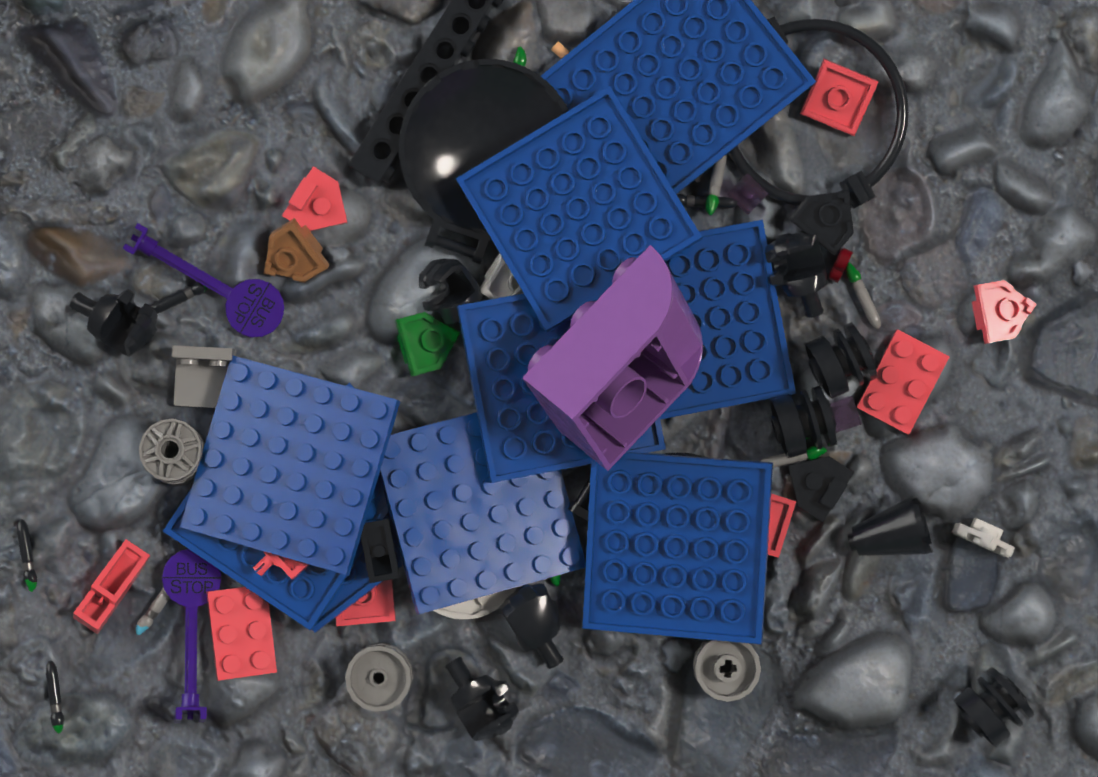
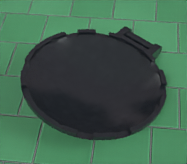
M470 60L456 64L437 74L420 89L412 100L400 130L399 159L403 177L410 193L421 208L433 218L424 246L430 248L436 246L472 258V262L481 264L489 238L491 237L456 178L569 111L557 91L537 73L522 65L506 60ZM440 227L478 239L477 247L438 235Z

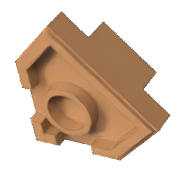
M293 218L271 232L268 240L264 274L290 277L294 281L305 283L328 269L329 263L321 254L323 247L306 225L301 227L296 219Z

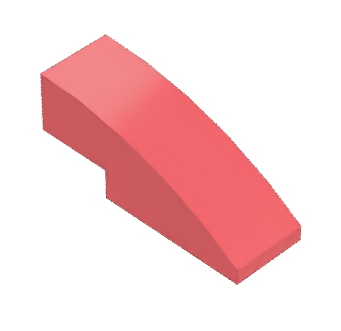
M125 539L91 585L90 591L73 612V618L98 634L138 577L150 555Z

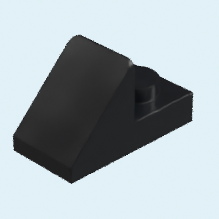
M389 517L366 521L361 534V541L369 582L375 583L400 578L396 544L393 542Z

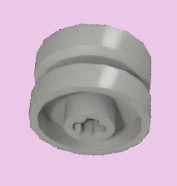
M704 640L695 652L693 661L695 678L704 692L714 699L726 702L740 700L751 693L759 682L761 672L759 656L749 643ZM725 661L731 663V669L727 672L720 668V666L725 665Z
M387 643L370 644L361 649L348 664L345 675L347 691L353 701L363 709L375 712L390 710L400 704L410 691L413 681L412 664L407 655L394 645ZM377 672L384 675L385 679L382 683L380 680L373 679Z

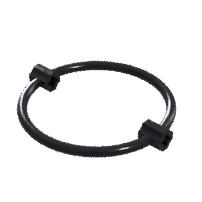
M775 16L767 19L786 44L789 43L786 35L802 31H827L848 37L874 55L891 81L896 99L897 117L894 135L885 156L866 177L860 171L839 183L842 191H849L850 205L852 209H855L876 197L871 188L889 171L898 157L905 140L909 115L908 99L897 66L875 40L847 24L826 19H802L779 25ZM738 146L728 153L740 173L764 194L781 202L799 206L805 197L809 196L788 192L763 179L747 163Z

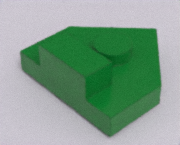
M426 312L395 320L399 333L397 336L404 362L408 364L411 377L441 369L461 333L436 320L435 317Z

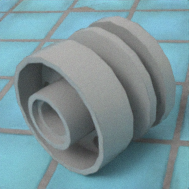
M177 419L160 420L151 425L142 435L139 445L140 460L145 470L161 482L172 486L188 485L194 482L203 454L205 440L200 433L184 421ZM179 447L178 454L174 458H170L171 451Z

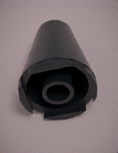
M918 495L911 496L853 526L852 533L847 534L851 551L857 550L859 556L932 553L933 549L929 545L932 544L925 514L924 512L920 513L919 504L921 502Z

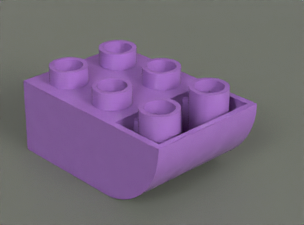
M650 245L638 258L631 257L622 262L614 273L612 285L596 302L588 301L576 310L571 319L570 329L554 345L543 346L533 355L528 365V372L523 377V380L558 430L607 471L692 383L701 363L703 341L700 327L661 255Z

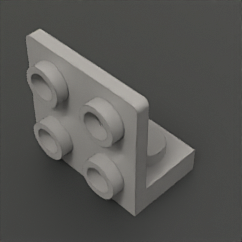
M172 345V357L176 358L174 405L216 408L229 362L232 361L233 356H236L237 350L232 348Z

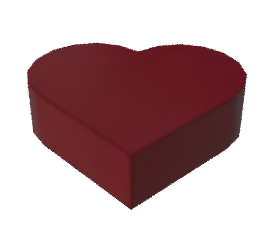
M841 248L828 275L829 280L835 283L839 282L852 256V251Z

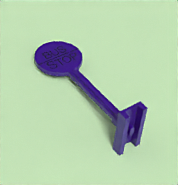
M139 223L136 224L135 228L142 232L141 236L138 237L133 234L131 240L136 242L135 246L132 247L125 243L122 248L132 255L137 251L142 252L148 257L153 255L225 297L227 300L225 307L228 321L242 335L263 337L273 332L281 323L284 315V301L279 290L269 282L260 279H248L231 288L157 245L158 241L147 235L149 229Z
M189 549L181 550L171 556L164 566L162 575L163 588L168 597L178 605L185 607L184 694H181V707H176L174 711V723H181L182 714H187V720H193V714H198V723L206 721L207 707L199 706L200 694H197V611L199 606L208 603L206 591L219 590L222 579L221 571Z

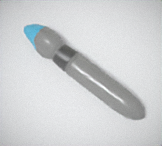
M162 588L145 615L138 620L136 625L137 635H141L151 627L153 620L170 599L164 588Z

